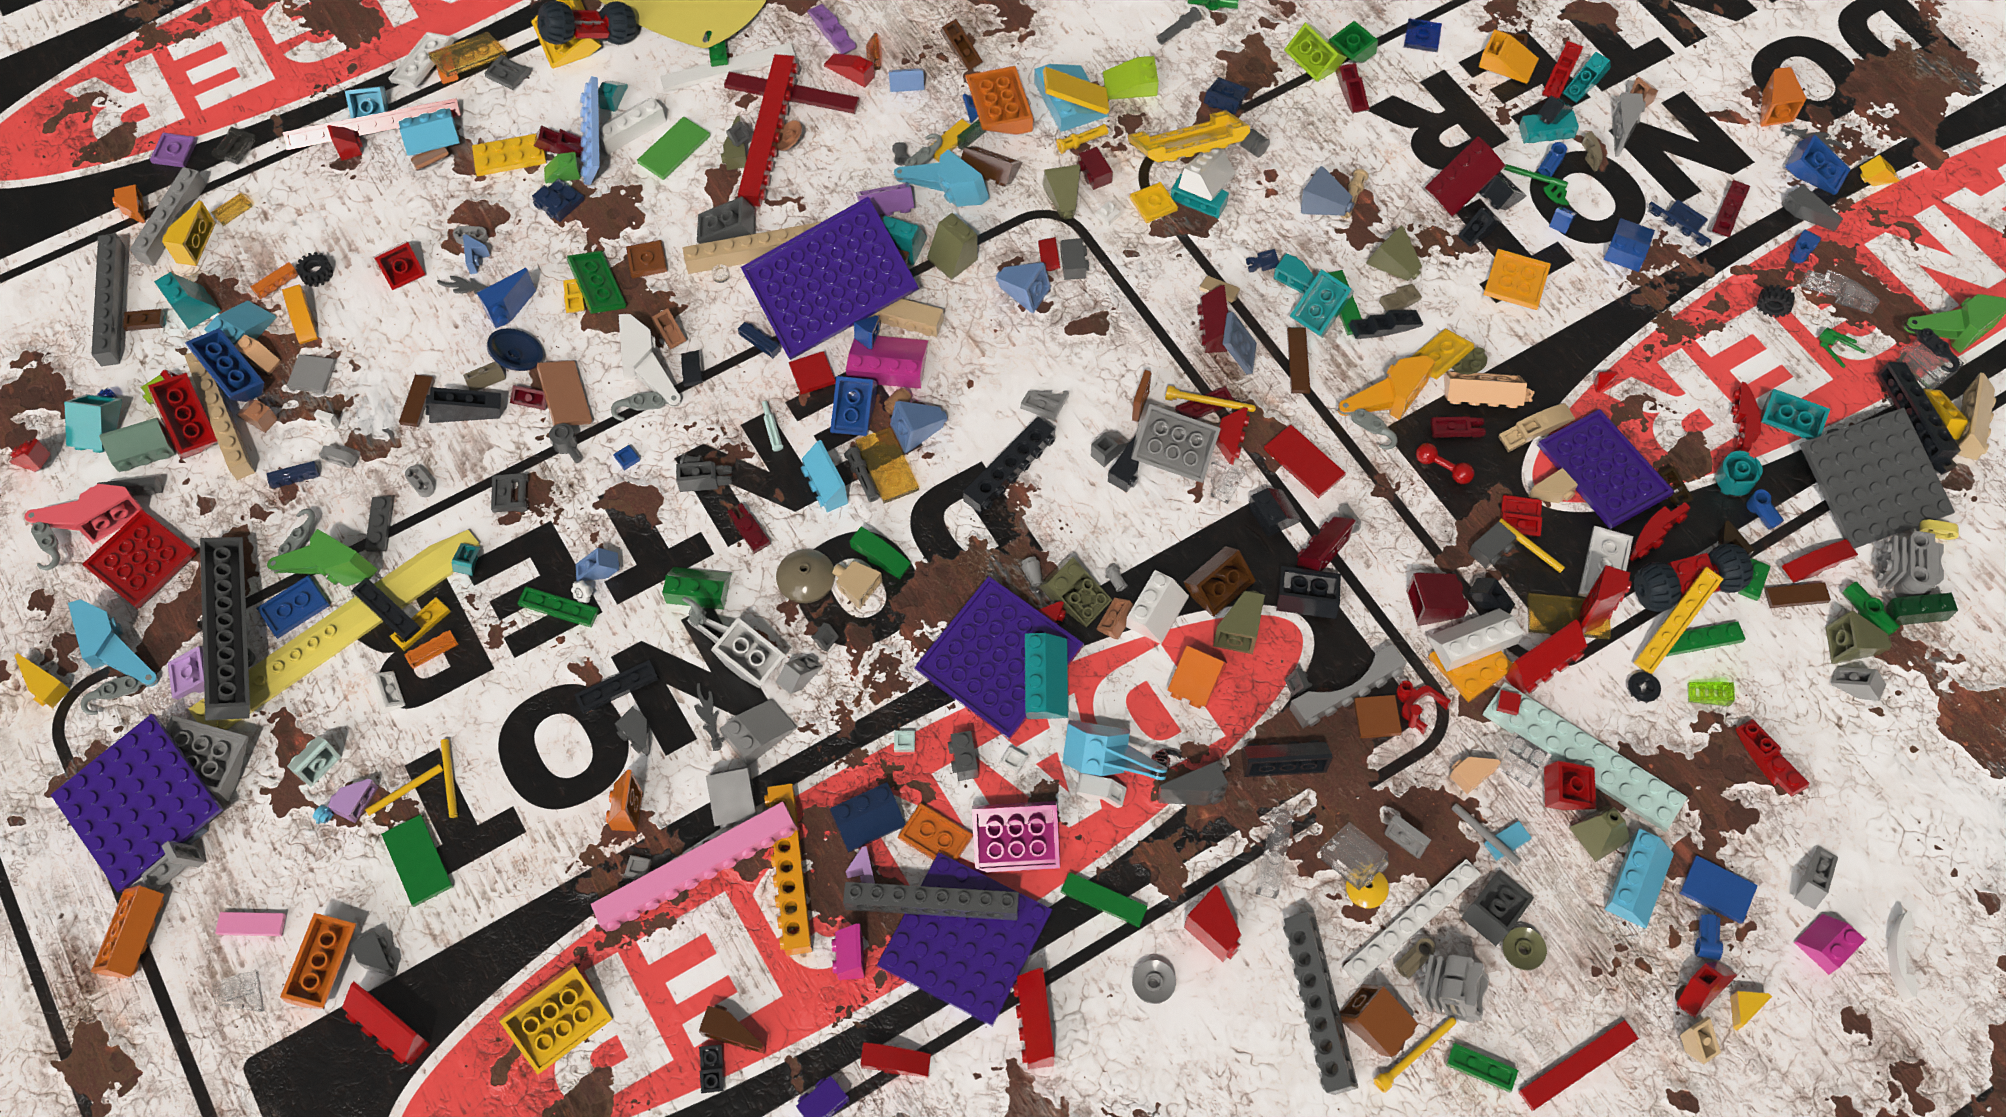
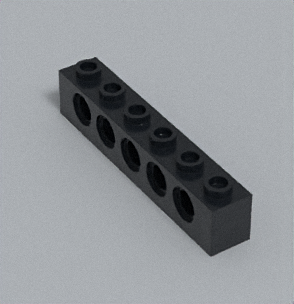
M1888 362L1876 375L1897 409L1905 408L1930 462H1950L1961 449L1907 363Z
M1037 416L963 491V501L980 514L985 510H989L997 497H1001L1005 493L1006 488L1010 484H1014L1023 471L1026 472L1029 469L1032 461L1040 458L1043 450L1054 443L1056 439L1055 428Z

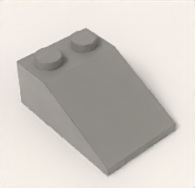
M1620 94L1611 116L1615 157H1619L1636 124L1640 122L1641 113L1645 111L1646 102L1643 101V94Z
M770 699L735 716L723 725L720 731L726 742L743 762L749 766L797 728L775 702Z

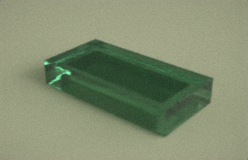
M979 119L957 136L958 148L961 151L987 132V130H982Z

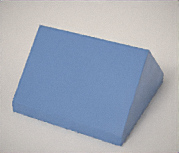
M923 68L889 70L890 92L924 90Z

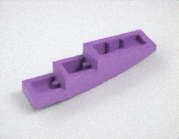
M823 4L807 10L814 23L840 54L856 48L855 42L847 36L846 29L838 23L837 17Z

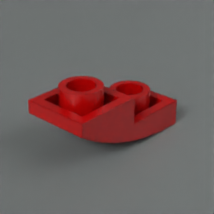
M1056 237L1038 240L1040 259L1045 264L1046 271L1059 269L1060 260Z

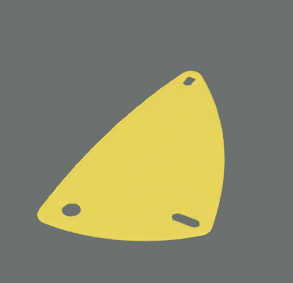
M600 0L605 5L614 1L623 2L634 11L636 24L660 35L700 48H709L738 32L754 18L766 2V0ZM712 31L709 41L703 42L705 32Z

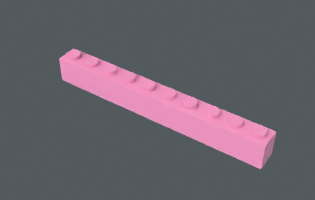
M781 802L593 902L591 906L600 927L606 932L614 931L622 923L635 920L641 913L657 908L663 901L672 900L680 892L686 889H693L699 882L715 877L719 871L734 867L736 862L742 859L751 858L762 848L766 849L773 846L775 841L790 837L798 828L784 802Z

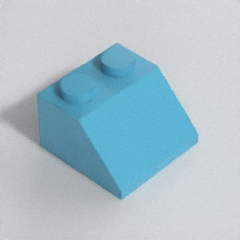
M384 86L345 91L351 119L388 112V102Z

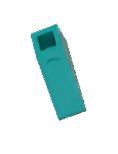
M1595 52L1562 94L1577 103L1611 68L1610 60Z

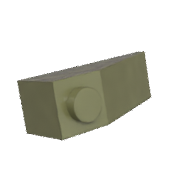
M736 116L732 126L738 121L741 122L740 116ZM727 135L723 144L724 153H721L722 164L726 163L727 170L744 168L747 159L744 142L736 147Z

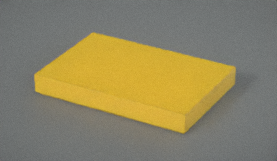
M1445 328L1411 357L1426 355L1435 360L1430 377L1437 380L1474 349V343Z

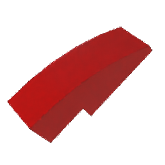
M863 1042L860 1066L861 1069L884 1071V1073L928 1078L931 1054L900 1047Z

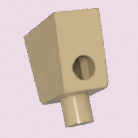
M856 561L851 562L847 568L837 564L832 574L838 577L836 581L838 590L859 609L882 583L881 572Z

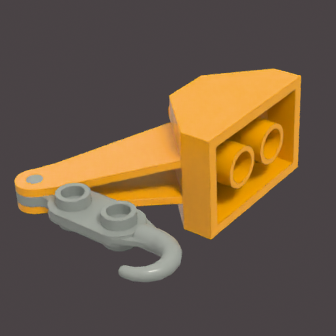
M1426 355L1399 359L1395 365L1392 364L1388 369L1386 379L1342 400L1339 403L1338 413L1342 416L1350 415L1351 420L1355 424L1373 434L1387 436L1391 439V443L1389 445L1380 444L1379 447L1385 450L1393 449L1397 444L1396 434L1386 426L1382 419L1370 412L1389 410L1391 416L1400 420L1428 383L1435 360Z

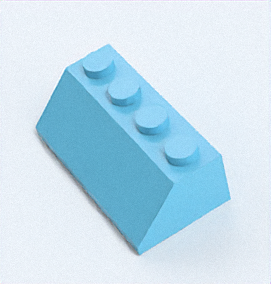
M1640 828L1632 836L1604 909L1645 929L1648 926L1674 855L1660 837Z

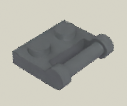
M500 55L484 74L486 78L514 90L525 77L530 75L531 68L526 65L517 64L509 60L507 56ZM505 65L508 66V67H510V68H512V69H514V70H517L518 72L513 71V70H511V69L505 67Z
M518 473L492 476L491 510L493 513L527 511V474ZM513 483H518V502H512Z

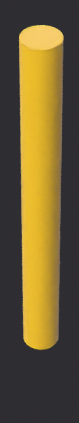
M1502 518L1499 522L1517 537V541L1559 573L1562 572L1565 567Z
M442 739L440 743L449 818H456L458 813L449 740Z
M440 764L436 765L366 808V813L368 816H371L444 770Z

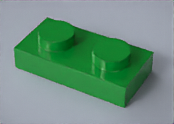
M1751 558L1753 565L1752 581L1747 587L1739 591L1738 594L1758 601L1771 566Z

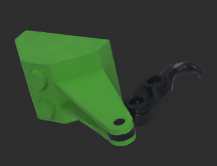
M1977 294L1972 299L1968 297L1960 305L1962 309L1910 317L1904 324V329L1909 333H1916L1918 341L1930 349L1934 355L1942 356L1953 364L1951 368L1942 365L1941 369L1946 372H1955L1960 368L1959 359L1952 353L1949 344L1940 337L1950 339L1951 346L1959 353L1963 352L1992 330L2006 314V298Z

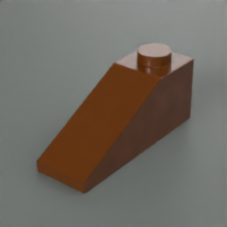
M956 18L941 27L942 36L968 71L983 63Z
M717 1004L714 1007L707 1006L699 1028L701 1036L765 1054L766 1049L763 1044L727 1011L726 1007Z

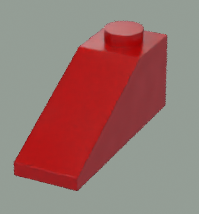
M833 53L824 63V67L864 88L875 78L874 63L861 56Z

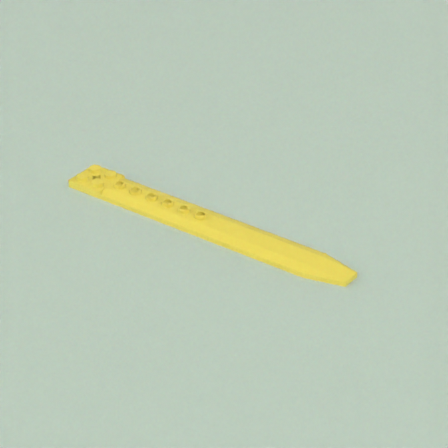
M469 530L463 531L428 546L374 583V585L400 609H403L454 573L451 563L461 543L477 547L480 544ZM355 596L248 669L250 714L383 621ZM204 698L188 708L198 723L228 730L242 720L205 721Z

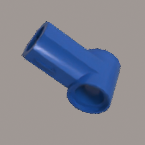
M1556 142L1552 145L1549 153L1538 168L1540 174L1552 177L1567 152V146L1564 143Z
M1757 490L1747 500V509L1752 513H1756L1768 530L1775 528L1784 521L1772 505L1771 495L1766 490Z
M1713 914L1699 916V937L1695 943V955L1720 960L1723 954V942L1720 941V918Z

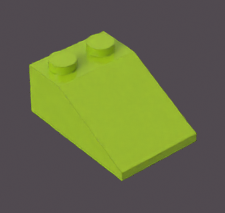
M1136 57L1103 71L1104 87L1107 89L1108 100L1157 96L1159 82L1155 57Z

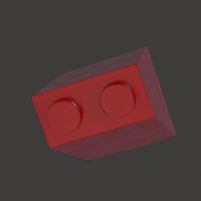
M1215 885L1187 915L1184 928L1219 960L1224 962L1227 958L1231 960L1237 954L1238 948L1241 945L1239 941L1242 935L1220 888Z

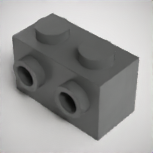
M971 731L951 734L948 749L949 754L954 755V761H951L952 772L957 773L958 781L978 778V767Z

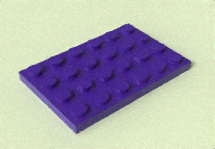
M1600 409L1538 442L1537 446L1558 470L1563 468L1578 484L1576 491L1610 529L1665 500L1674 493V490Z

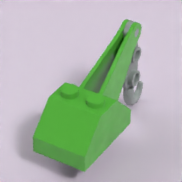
M311 509L299 511L296 516L300 517L303 514H308L307 520L300 527L292 530L288 538L279 547L278 556L272 557L267 563V567L274 573L321 574L324 577L328 575L326 578L334 585L340 583L345 587L359 583L366 577L371 579L378 570L358 552L319 529L311 536L310 545L300 548L308 539L309 530L315 522L316 516Z

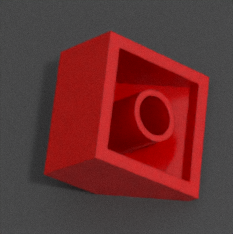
M407 241L373 256L392 290L425 275Z
M1556 761L1544 766L1545 807L1558 810L1596 809L1594 767L1563 761Z

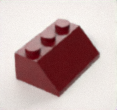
M1220 285L1201 296L1200 304H1197V315L1201 316L1199 331L1203 333L1200 341L1201 346H1204L1205 353L1227 352L1223 345L1228 313L1225 285Z
M1333 517L1329 522L1326 521L1320 528L1321 532L1318 536L1313 535L1308 543L1309 546L1306 549L1302 548L1297 555V558H1299L1297 567L1323 571L1349 541L1356 520L1353 518Z

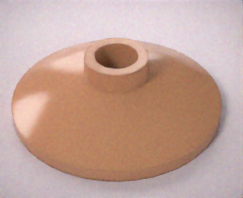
M790 121L780 130L781 139L780 143H777L776 146L779 151H785L797 143L802 132V125L799 121Z

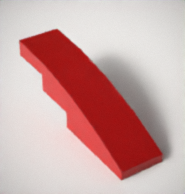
M1567 41L1544 88L1543 96L1549 98L1552 95L1560 98L1584 46Z
M1845 539L1805 554L1784 564L1782 568L1794 583L1818 576L1825 570L1835 568L1842 562L1854 559L1858 556V553L1853 549L1848 540Z

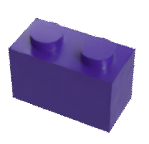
M831 1076L827 1079L824 1077L815 1085V1090L810 1094L808 1092L798 1099L796 1108L803 1117H831L849 1102V1098Z

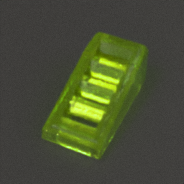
M1733 682L1687 683L1688 702L1731 706L1735 701ZM1696 689H1699L1700 697H1696ZM1705 690H1708V696H1705Z

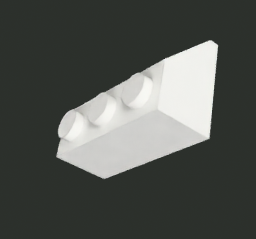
M1154 570L1127 616L1126 627L1162 644L1189 595L1173 578Z

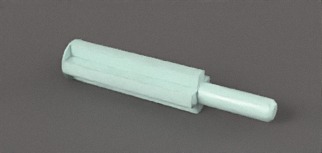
M763 401L764 421L772 450L780 451L783 449L774 415L770 413L767 401Z

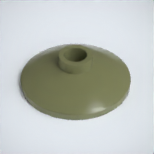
M1527 927L1514 928L1503 940L1502 949L1504 956L1517 969L1525 971L1534 970L1546 959V943L1542 936L1533 929ZM1519 948H1524L1526 954L1520 953Z

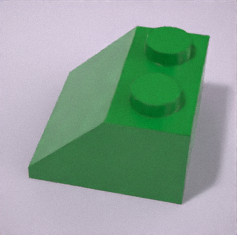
M1355 20L1329 39L1330 43L1355 62L1364 63L1377 53L1378 39Z

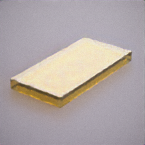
M486 32L429 52L428 55L432 62L449 77L494 61L500 55L507 56V51Z
M891 427L855 440L857 447L861 450L860 454L863 460L867 463V469L883 504L919 491L918 484Z
M1529 593L1527 596L1528 632L1555 634L1575 619H1579L1585 598ZM1606 619L1602 626L1584 633V637L1609 640L1611 637L1610 620Z

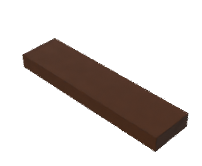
M1287 327L1291 393L1310 394L1306 328Z

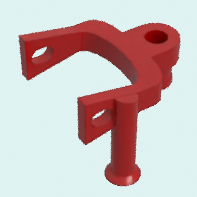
M1408 680L1402 681V684L1400 683L1396 691L1397 698L1404 703L1401 715L1409 721L1408 726L1410 728H1416L1423 735L1428 725L1418 719L1423 709L1415 703L1425 696H1431L1445 710L1449 708L1451 703L1450 699L1428 685L1422 686L1418 690L1414 689L1413 684Z

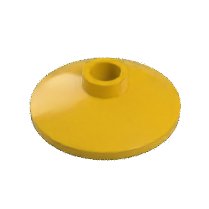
M1359 867L1348 876L1346 892L1354 904L1362 908L1371 909L1384 903L1389 893V885L1387 879L1379 870L1372 867ZM1365 883H1371L1372 888H1367L1365 886Z

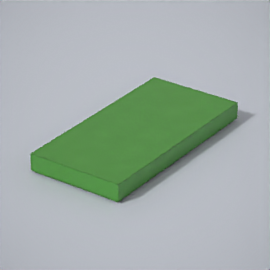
M683 116L637 159V162L648 171L665 180L710 137V133Z

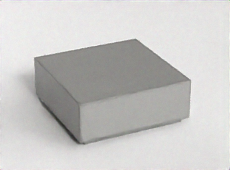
M630 855L624 876L637 880L648 874L652 863L651 859Z

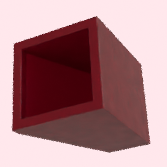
M1413 573L1406 592L1418 626L1464 618L1469 609L1468 600L1463 596V586L1461 581H1458L1456 574Z

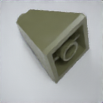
M1080 165L1044 169L1043 188L1059 216L1064 219H1071L1075 215Z
M1402 225L1366 262L1369 266L1409 281L1411 278L1415 280L1421 274L1419 270L1422 267L1421 262Z
M1855 611L1848 612L1825 627L1832 664L1880 655L1891 648L1888 634Z
M1603 806L1569 827L1595 862L1630 841L1626 821L1617 809L1611 806Z

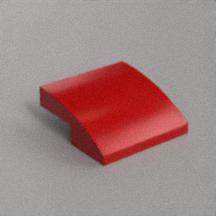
M1503 495L1501 498L1500 519L1502 518L1523 535L1540 537L1542 500Z

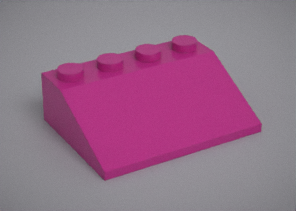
M878 336L873 349H868L854 339L848 354L846 375L851 378L875 380L878 382L877 385L921 389L928 340Z
M1056 801L972 806L975 871L983 873L1060 868Z

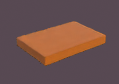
M920 803L897 837L932 860H935L937 854L941 853L958 861L973 838V834Z

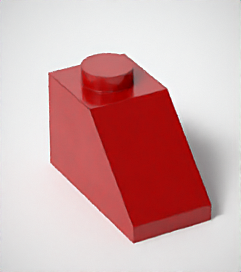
M331 124L327 125L330 138L342 161L362 155V141L360 137L356 138L352 130Z

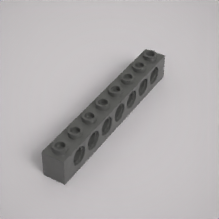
M845 882L843 904L846 910L1018 920L1019 892Z
M1306 911L1284 918L1285 926L1283 930L1290 943L1288 950L1295 964L1294 975L1300 984L1299 996L1305 1005V1020L1310 1025L1311 1033L1309 1036L1317 1054L1315 1055V1061L1322 1075L1320 1078L1321 1086L1327 1094L1332 1095L1358 1089L1359 1086L1316 916ZM1305 933V940L1303 943H1300V937ZM1310 954L1311 960L1306 965L1305 958ZM1313 976H1315L1316 982L1313 986H1311L1310 980ZM1320 997L1321 1005L1317 1008L1316 1000ZM1326 1019L1327 1026L1322 1030L1321 1023ZM1331 1041L1332 1049L1328 1052L1326 1046ZM1337 1063L1338 1071L1333 1074L1332 1066Z

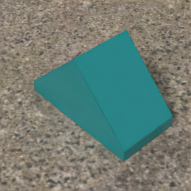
M461 543L452 559L453 572L473 576L480 547Z

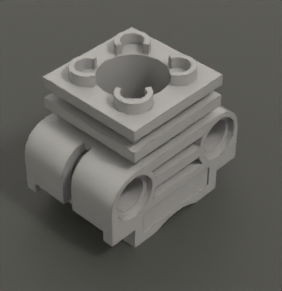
M1922 531L1914 532L1908 539L1907 537H1902L1899 541L1898 536L1894 535L1876 555L1878 570L1875 577L1878 580V588H1883L1886 585V589L1890 590L1894 586V593L1897 598L1929 595L1931 589L1944 580V569L1941 564L1944 544L1935 543V534Z
M1430 954L1429 960L1424 963L1423 973H1426L1424 982L1420 983L1419 995L1422 997L1427 1010L1433 1012L1435 1007L1437 1013L1442 1014V1009H1444L1448 1017H1454L1456 1020L1474 1023L1475 1020L1482 1021L1484 1011L1482 1001L1489 984V977L1484 972V964L1474 962L1473 958L1458 955H1448L1446 962L1443 956H1438L1437 961L1435 956Z

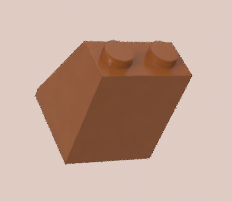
M1362 984L1340 1010L1342 1023L1381 1056L1393 1057L1397 1055L1401 1050V1045L1405 1040L1413 1036L1414 1029L1418 1026L1417 1021L1384 986Z

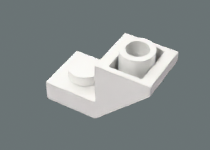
M1080 774L1076 794L1090 802L1102 799L1119 808L1123 806L1127 788L1113 779Z

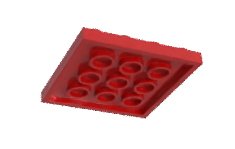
M141 509L82 565L138 610L197 553Z

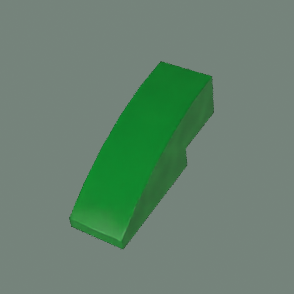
M862 526L850 540L852 549L866 556L869 562L898 579L902 578L911 565L893 547Z

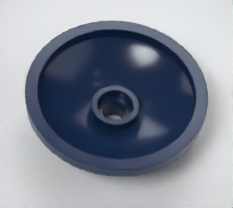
M511 328L499 329L494 331L487 340L489 355L499 365L507 369L527 371L536 368L537 363L542 361L543 349L539 342L521 330Z

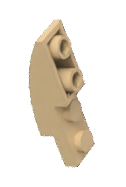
M1562 403L1517 422L1516 426L1502 432L1498 437L1506 450L1510 452L1539 436L1543 437L1575 420V417L1566 403Z

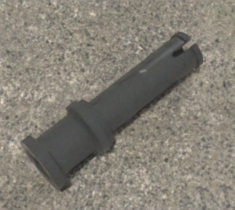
M1192 7L1188 13L1182 14L1177 22L1156 36L1158 43L1161 45L1165 44L1180 31L1190 28L1191 24L1195 21L1201 20L1202 15L1199 9Z
M859 447L850 448L844 453V456L849 460L851 471L856 473L868 501L874 502L880 496L867 472V463L862 459Z

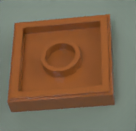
M662 240L626 246L632 279L667 272Z
M1145 370L1133 402L1132 421L1138 422L1140 420L1150 393L1151 371Z
M1395 695L1354 698L1360 738L1401 736L1402 731Z

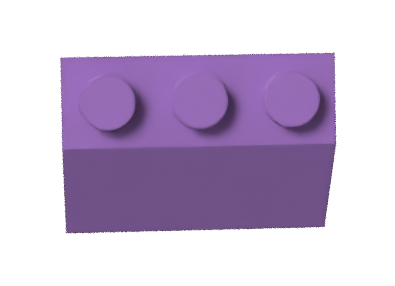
M908 183L856 192L858 202L869 197L877 213L883 214V216L893 215L894 211L907 213L911 211V208H914L911 186Z

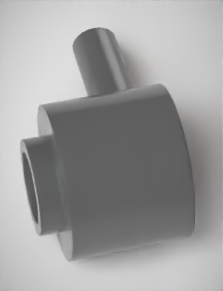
M565 423L553 426L549 432V438L554 450L560 454H569L575 463H579L582 459L575 450L578 441L573 428Z

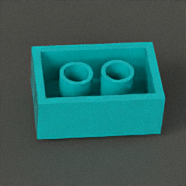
M1321 269L1290 314V317L1323 338L1354 291Z

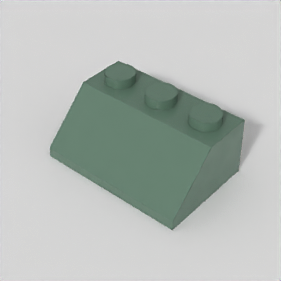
M157 417L99 435L110 463L118 472L128 471L132 468L148 465L149 463L176 455L175 447L169 434Z

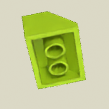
M1306 22L1284 49L1317 82L1336 72L1337 68L1347 58L1315 26Z

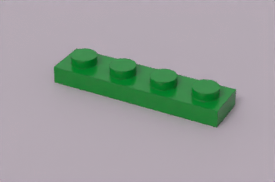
M1739 621L1684 631L1666 657L1743 643L1746 638Z

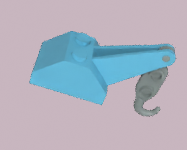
M938 134L926 136V140L935 138L936 142L931 146L922 147L917 153L907 159L905 166L897 167L894 170V175L898 182L942 191L945 193L944 198L948 203L952 202L957 207L982 205L989 199L982 174L949 149L940 155L939 163L926 164L942 145V137Z
M81 599L68 603L82 659L92 669L108 665L127 675L107 681L96 690L87 693L80 703L84 713L87 715L98 714V711H91L87 707L88 702L93 699L112 700L135 693L142 685L153 687L158 683V676L121 640L120 635L123 634V630L115 617H111L106 611Z

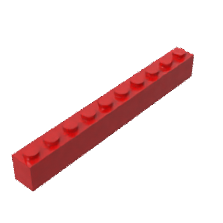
M774 54L737 193L738 198L743 197L751 206L761 207L762 200L766 198L765 188L770 182L769 173L773 170V157L777 155L776 146L777 143H780V130L784 128L783 118L784 115H787V103L791 100V87L794 88V76L798 73V63L795 61V56Z

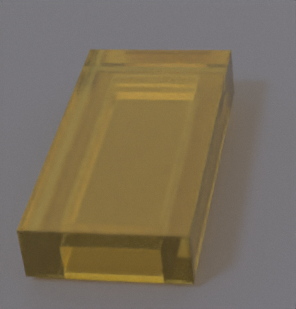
M239 193L211 213L224 226L253 207V205L242 193Z

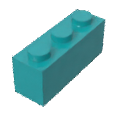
M1572 110L1559 123H1550L1549 125L1541 120L1542 116L1539 114L1522 116L1518 127L1523 143L1526 144L1575 138L1579 125L1574 110Z
M1180 173L1171 189L1172 199L1177 203L1219 219L1227 205L1229 192L1222 189L1210 201L1180 189L1179 184L1182 178Z

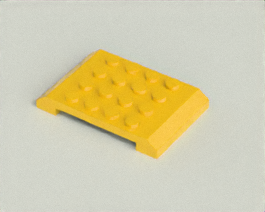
M1224 110L1209 114L1210 121L1153 136H1149L1145 131L1127 136L1128 142L1148 158L1156 162L1176 161L1178 157H1192L1198 152L1207 153L1212 151L1213 148H1226L1229 144L1241 142L1250 133L1249 124Z

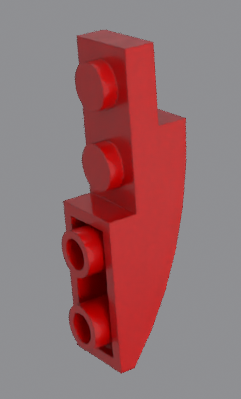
M1741 382L1740 386L1735 388L1732 399H1735V404L1732 406L1731 415H1733V423L1738 424L1737 432H1740L1735 447L1738 448V451L1749 452L1752 448V443H1755L1761 434V418L1751 389L1746 382Z
M1684 502L1672 511L1666 506L1659 510L1641 531L1633 545L1629 559L1631 561L1638 557L1642 559L1650 552L1651 548L1657 549L1664 543L1663 538L1672 529L1673 524L1676 522L1680 524L1688 517L1686 514L1690 506Z
M1753 719L1736 728V732L1745 749L1774 786L1779 784L1791 797L1808 788L1810 783L1780 753L1782 748Z

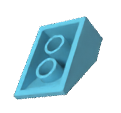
M247 300L217 315L204 330L208 333L220 328L232 344L235 345L244 334L256 340L277 317Z

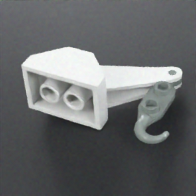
M619 314L624 381L636 380L638 378L653 392L636 393L625 399L615 401L611 406L612 416L617 420L623 421L625 418L619 416L616 411L619 407L624 406L634 410L661 409L665 404L671 407H678L681 403L680 395L655 357V337H651L650 329L631 314Z
M688 597L682 598L683 601L691 606L688 613L690 616L687 620L688 623L716 643L711 651L741 679L760 688L783 660L785 654L737 617L730 627L707 619L705 617V610L695 601ZM702 625L722 635V637L719 639Z

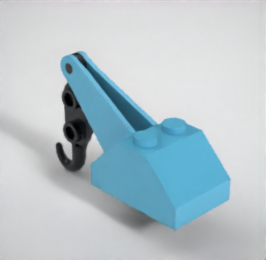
M1069 720L1062 763L1080 773L1097 776L1129 771L1157 780H1165L1170 767V757L1168 755L1177 756L1181 759L1182 754L1173 749L1163 748L1156 751L1152 758L1128 745L1129 729Z

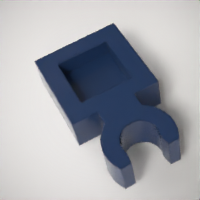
M1275 249L1257 253L1258 258L1249 257L1246 259L1247 265L1253 264L1248 266L1250 273L1255 272L1258 268H1261L1262 272L1274 269L1279 264Z

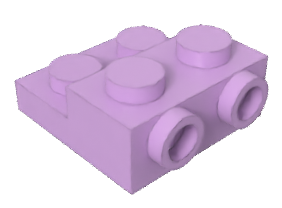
M198 646L168 662L172 698L179 700L192 692H204L203 647Z

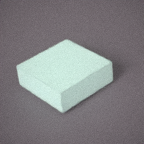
M915 730L894 731V752H915Z

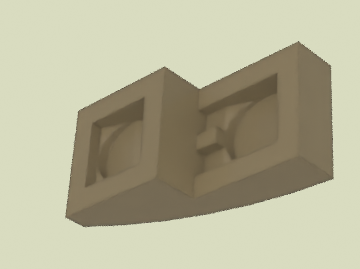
M1593 131L1585 134L1581 145L1588 152L1585 160L1595 172L1598 171L1602 162V150Z
M1410 284L1399 287L1396 293L1382 296L1379 302L1386 312L1388 310H1403L1421 300L1422 296L1416 287Z

